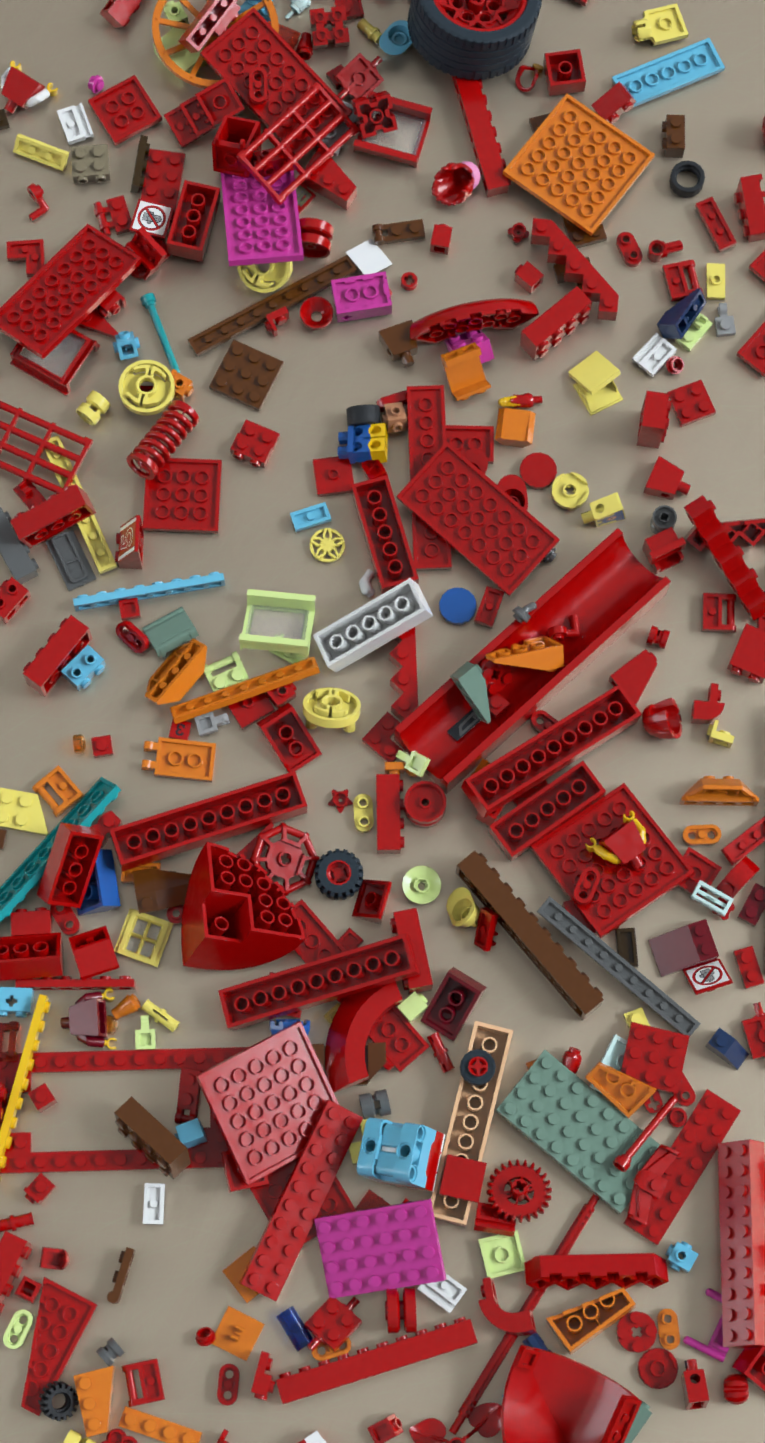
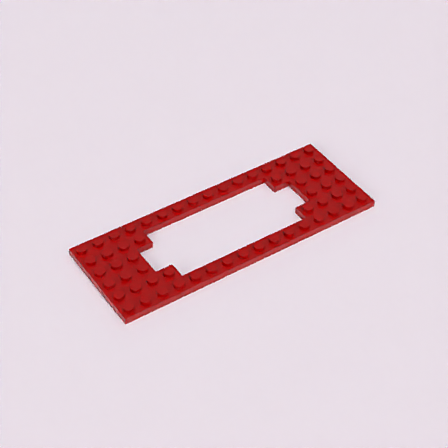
M249 1047L33 1053L34 1066L32 1071H28V1087L26 1091L23 1090L22 1094L32 1091V1074L181 1070V1068L197 1069L203 1072ZM22 1053L0 1054V1082L9 1090V1098ZM4 1102L3 1110L7 1109L8 1102ZM211 1109L210 1127H204L208 1141L188 1148L191 1164L185 1169L224 1168L221 1153L227 1151L228 1146ZM11 1130L10 1137H12V1143L9 1149L6 1148L4 1156L7 1157L5 1167L0 1169V1174L159 1170L160 1166L155 1162L152 1164L145 1157L146 1153L143 1150L138 1151L137 1149L32 1152V1133H12Z

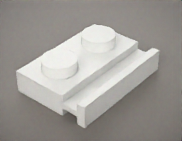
M79 103L77 106L73 105L57 110L69 145L86 140L89 137H94L82 103Z
M656 333L632 358V361L636 362L642 370L653 377L667 362L668 358L676 353L677 349Z
M447 1274L445 1281L421 1284L417 1290L449 1314L467 1290Z

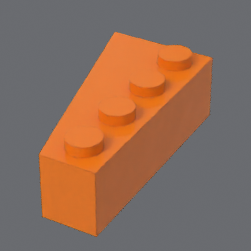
M623 1287L595 1300L563 1311L558 1315L548 1317L546 1322L568 1353L572 1355L636 1308V1303Z

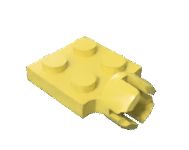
M677 3L646 10L642 14L643 19L633 21L631 26L632 35H637L634 37L635 41L651 40L654 46L684 39L689 35Z

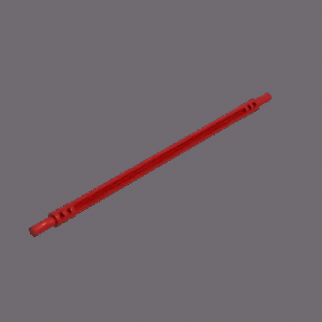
M594 1193L588 1203H585L554 1255H568L594 1213V1207L600 1199ZM533 1288L519 1312L530 1310L533 1313L547 1288L541 1291ZM507 1333L504 1335L460 1407L459 1414L449 1429L451 1433L456 1435L464 1420L469 1418L518 1336Z

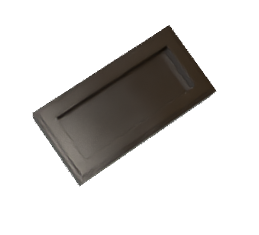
M635 928L615 929L617 953L634 968L638 967Z

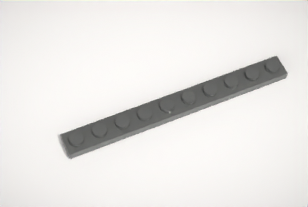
M550 896L537 910V913L681 1034L691 1036L701 1024Z

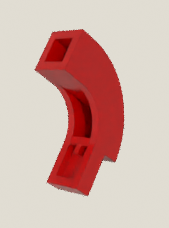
M490 1277L483 1278V1285L480 1287L482 1296L486 1297V1299L478 1300L484 1316L496 1328L510 1335L525 1336L537 1333L533 1313L530 1310L517 1313H509L502 1310L497 1300L494 1280Z

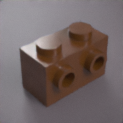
M667 114L666 120L662 121V132H664L662 149H664V157L683 158L685 150V115Z

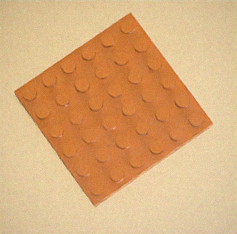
M566 93L504 169L503 175L592 236L653 160L655 154Z

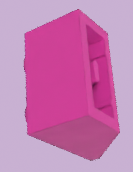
M481 330L465 331L444 340L449 352L475 342L480 347L482 353L479 356L481 364L495 359L490 340Z

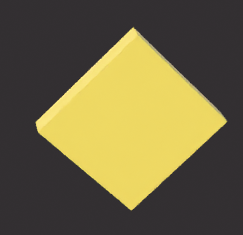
M597 350L568 372L569 376L592 396L621 374L620 370Z

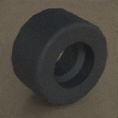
M356 405L346 409L348 426L354 425L356 427L359 425L381 423L380 407L378 405Z

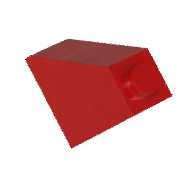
M645 649L610 675L609 682L613 687L620 684L633 703L637 705L657 667L656 656Z

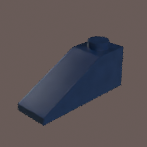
M697 288L664 313L657 323L663 338H683L707 303L701 288Z

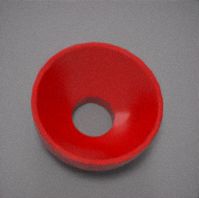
M311 297L301 305L300 318L303 324L310 329H323L332 321L333 307L325 298ZM314 313H320L322 319L320 321H313L311 316Z

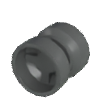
M113 1338L107 1341L105 1347H100L96 1351L108 1366L114 1363L116 1357H121L125 1353Z

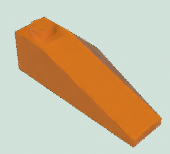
M547 636L526 639L523 645L513 644L511 649L502 648L486 654V659L497 664L546 670L547 672L557 671V668L564 667L563 645Z

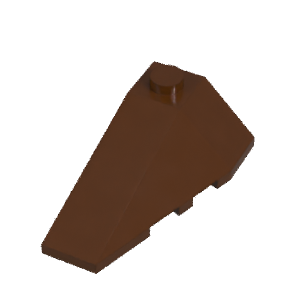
M155 868L133 871L139 914L183 905L191 874Z

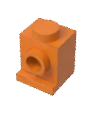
M173 369L171 374L175 383L174 396L184 401L186 396L189 397L194 390L193 382Z

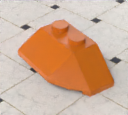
M193 638L189 643L173 650L150 677L145 697L157 705L180 701L204 673L207 646Z
M704 776L680 799V805L757 806L759 803V798L740 779H734L733 776H724L723 779H715V776Z

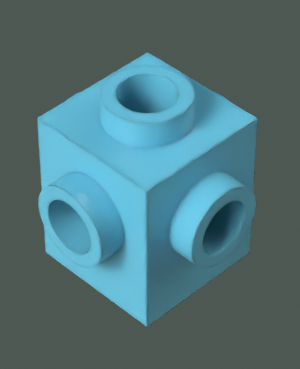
M122 331L115 335L116 342L112 343L115 353H119L120 360L139 356L137 348H140L138 337H134L133 331Z
M682 1241L681 1243L676 1242L675 1245L671 1244L665 1255L668 1256L666 1261L670 1263V1268L677 1272L681 1269L688 1273L699 1254L691 1250V1245ZM678 1253L682 1254L683 1259H679Z

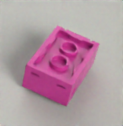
M386 271L331 280V291L337 323L392 314V291L388 286Z

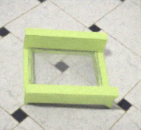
M248 589L242 634L239 636L240 650L248 648L298 653L308 657L315 618L316 595Z

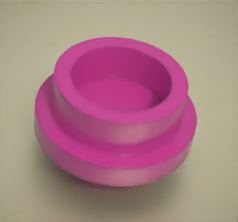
M93 75L89 79L88 88L95 94L103 89L104 81L102 76Z

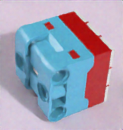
M369 1117L363 1132L357 1161V1173L385 1185L434 1192L445 1134L422 1124H402L386 1119Z

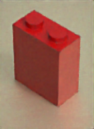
M749 624L745 625L727 667L732 674L748 677V680L753 683H763L765 679V631Z

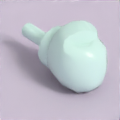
M290 0L292 2L290 4L291 11L285 18L288 20L295 12L299 15L305 8L311 5V0Z

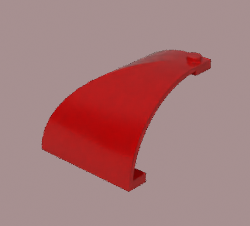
M520 1345L508 1374L503 1394L501 1411L503 1443H624L642 1401L616 1381L580 1362L543 1349Z

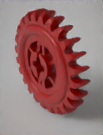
M517 1159L515 1166H513L509 1160L507 1168L501 1163V1171L495 1168L494 1173L496 1176L490 1175L492 1182H487V1187L490 1189L486 1191V1194L491 1196L488 1198V1202L494 1203L491 1208L498 1209L497 1215L504 1214V1220L511 1217V1222H514L518 1218L519 1223H522L523 1218H525L527 1222H530V1216L537 1219V1212L544 1214L543 1208L549 1207V1203L546 1201H550L552 1197L547 1194L552 1192V1188L546 1187L550 1185L551 1181H544L547 1173L540 1175L541 1167L534 1170V1162L530 1167H527V1160L524 1161L523 1165H520ZM508 1184L511 1187L510 1190L504 1191L505 1186ZM534 1192L533 1198L530 1199L528 1194ZM512 1198L516 1203L513 1204L508 1199ZM524 1200L528 1202L526 1204L517 1205L518 1202H522Z

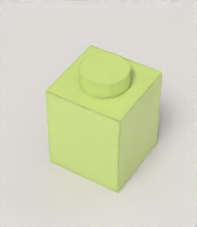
M414 991L397 1006V1009L411 1024L427 1010L428 1005L426 1003L428 1001L421 993L418 995Z

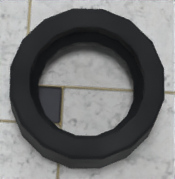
M689 160L681 161L672 169L669 180L671 189L675 194L684 198L697 195L703 188L705 180L704 170L696 162ZM682 171L694 173L698 178L697 184L689 188L681 186L676 179L678 173Z

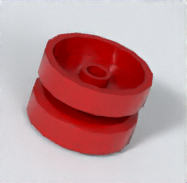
M317 218L299 219L303 256L312 259L328 257L331 252L330 241L333 239L334 227L330 223Z
M431 781L414 783L407 790L404 797V813L406 818L413 825L420 828L435 826L442 820L446 811V795L444 790L438 784Z
M404 1287L403 1300H399V1290L397 1288L386 1289L385 1320H387L388 1334L399 1333L400 1320H404V1330L406 1333H416L415 1287Z

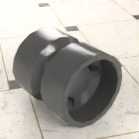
M667 505L657 507L650 521L651 531L657 534L670 527L674 529L677 520L675 510Z
M386 1089L375 1091L374 1095L370 1093L359 1095L364 1120L369 1117L375 1118L377 1114L380 1117L391 1114ZM379 1100L380 1107L375 1108L374 1101Z

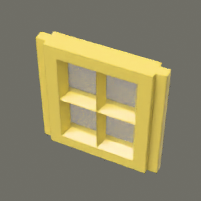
M130 908L114 952L158 968L174 923L146 913L139 914L138 910Z

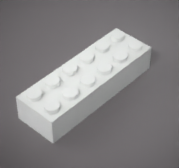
M409 578L315 633L313 637L327 667L334 672H338L431 618L433 614L419 585Z

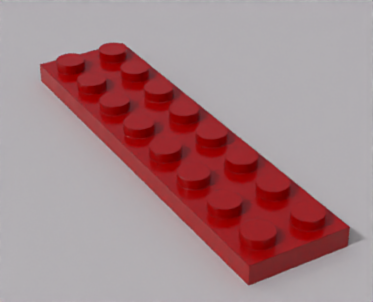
M707 1089L670 1147L680 1154L661 1176L667 1179L668 1182L660 1199L652 1196L647 1226L629 1217L625 1219L623 1224L657 1246L718 1149V1143L723 1141L741 1110Z

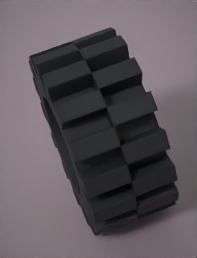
M53 1381L54 1384L49 1383L47 1384V1389L45 1387L42 1389L44 1393L39 1395L41 1400H38L39 1405H41L39 1408L50 1419L61 1421L62 1419L65 1421L67 1416H73L72 1411L76 1412L77 1408H75V1405L79 1404L76 1400L78 1396L75 1393V1389L62 1381L60 1383ZM61 1393L65 1396V1403L61 1408L55 1409L52 1406V1399L56 1394Z

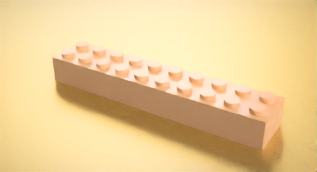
M479 1021L474 1022L467 1053L476 1049L488 1052L495 1061L496 1069L492 1079L480 1086L471 1085L461 1075L439 1164L435 1189L431 1196L436 1220L466 1227L472 1202L439 1195L447 1154L482 1162L513 1030Z

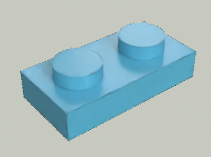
M326 502L290 513L295 532L331 521Z

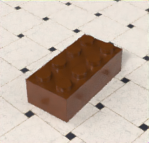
M132 1096L114 1112L118 1132L124 1138L128 1136L132 1140V1145L138 1151L143 1150L146 1153L145 1157L152 1164L154 1162L160 1166L159 1170L166 1177L169 1175L172 1179H175L191 1164L187 1147Z

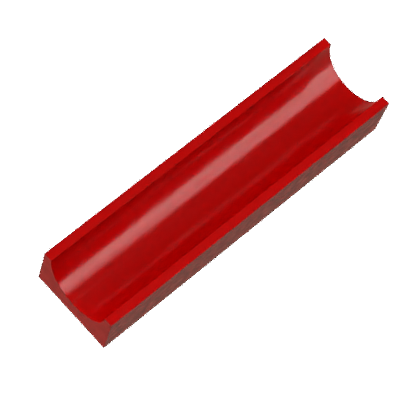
M617 528L535 602L537 608L528 613L531 618L527 623L524 621L520 623L514 620L469 661L474 665H479L488 653L502 648L511 649L513 644L523 645L526 639L540 636L548 637V629L553 626H565L567 629H572L570 616L576 614L578 615L580 635L578 637H567L564 641L558 642L563 645L564 667L557 668V671L547 672L546 670L511 666L512 681L499 691L510 703V707L497 719L490 713L491 722L480 721L458 741L448 733V730L470 712L472 708L452 678H450L395 727L394 740L409 754L412 751H416L430 759L425 773L447 794L479 765L482 758L486 759L525 724L535 711L540 710L666 596L671 580L667 576L664 578L658 577L645 568L628 548L623 532ZM493 671V675L491 677L495 676L496 671ZM487 692L488 698L493 694Z

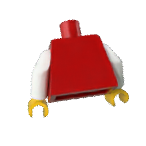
M15 61L10 62V67L1 76V94L9 99L4 107L5 110L14 114L18 105L28 109L44 101L49 96L57 95L58 88L51 90L53 83H48L47 89H44V85L21 72V63L15 66Z

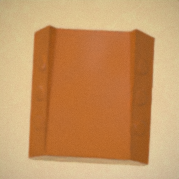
M499 408L495 440L504 446L524 448L531 445L536 413L528 410Z

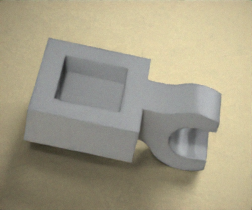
M719 303V307H717L719 317L714 319L716 336H733L736 334L733 315H727L726 303Z
M213 712L194 717L200 737L218 732L217 726L230 724L227 713L214 717Z

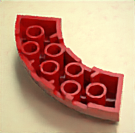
M499 298L472 301L439 310L415 321L410 326V338L412 340L438 344L441 341L456 336L455 332H472L493 326V329L513 330L538 316L539 312L533 302L521 299Z

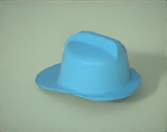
M405 20L395 21L381 35L379 45L385 53L400 55L412 44L411 37L409 36L408 22Z

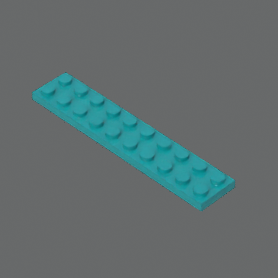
M101 777L60 822L90 827L93 820L104 812L105 807L117 798L121 789L116 784ZM60 822L0 887V922L12 913V909L24 900L30 889L39 883L40 878L43 876Z

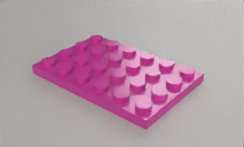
M431 1199L314 1219L329 1298L421 1285L447 1279Z

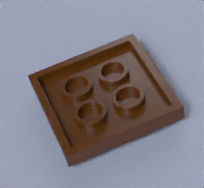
M233 340L209 389L260 411L284 362Z

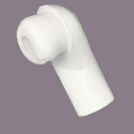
M367 569L359 582L361 593L367 597H372L375 593L370 583L375 576V572Z

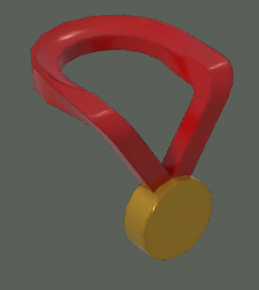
M536 63L532 67L520 66L515 78L517 88L523 92L532 90L539 73L543 72L544 67ZM524 70H532L535 74L532 84L528 88L523 87L520 83V77Z

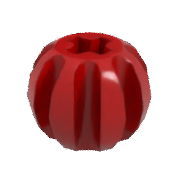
M740 1374L727 1376L723 1381L725 1400L735 1405L743 1404L749 1398L747 1378Z

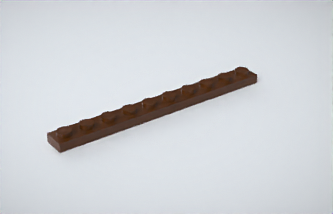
M346 255L189 338L188 343L198 357L266 321L267 314L284 306L289 309L330 287L331 280L347 278L355 274L357 268L351 258Z

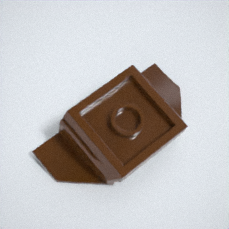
M386 1042L368 1043L366 1045L365 1063L369 1079L354 1086H367L374 1075L386 1063ZM312 1044L326 1075V1046L324 1044Z

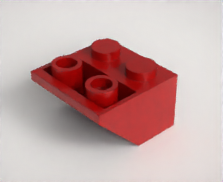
M106 926L68 938L82 980L120 968Z

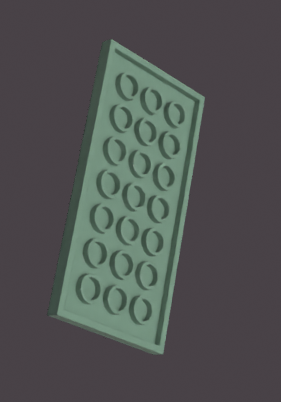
M546 1050L541 1053L496 1109L500 1116L618 1214L624 1210L631 1200L633 1180L637 1171L644 1166L660 1146L659 1143L649 1136L631 1158L628 1170L626 1172L618 1170L614 1166L613 1161L618 1155L621 1156V1154L626 1153L643 1130Z

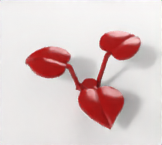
M492 1402L476 1406L468 1418L470 1425L475 1428L463 1438L455 1437L450 1441L445 1439L446 1427L436 1418L425 1419L410 1427L409 1431L415 1443H466V1440L477 1431L482 1437H493L501 1430L502 1406Z

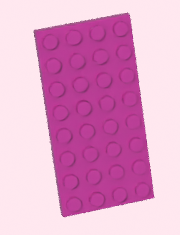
M294 170L286 172L271 186L278 195L295 180ZM221 173L229 266L304 261L296 189L286 197V201L278 205L251 173L248 178Z

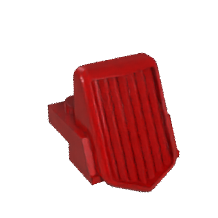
M143 227L138 229L133 239L125 245L127 249L142 258L141 264L130 274L139 279L147 280L158 270L161 264L171 257L170 254H167L166 244L161 238L152 237Z

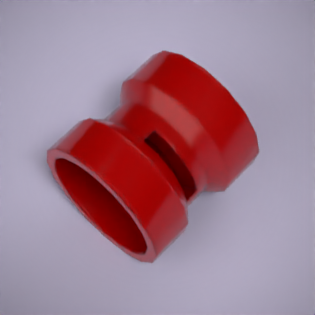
M652 625L646 643L650 645L656 644L659 648L664 649L670 631H662Z

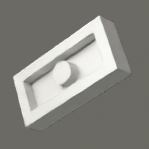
M145 1183L143 1224L163 1225L165 1184Z

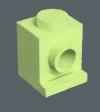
M180 1L166 3L163 9L166 19L189 24L188 16Z

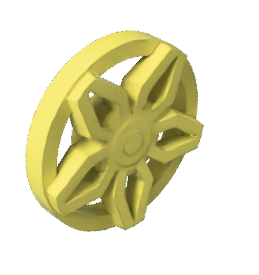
M324 528L315 532L311 537L310 551L316 560L323 563H332L343 555L345 541L338 531ZM326 532H329V538L325 537ZM323 533V535H322L323 539H322L321 537H317V536H318L319 534ZM332 533L337 535L338 537H334L332 539ZM313 545L320 547L316 553L313 550ZM340 545H342V549L338 554V551L335 547H339ZM326 554H328L332 558L324 559L323 557L326 556Z

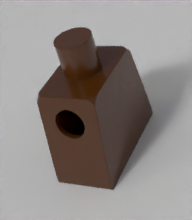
M412 320L379 331V340L393 362L402 360L404 367H410L415 363L412 356L418 352L417 341L410 338Z

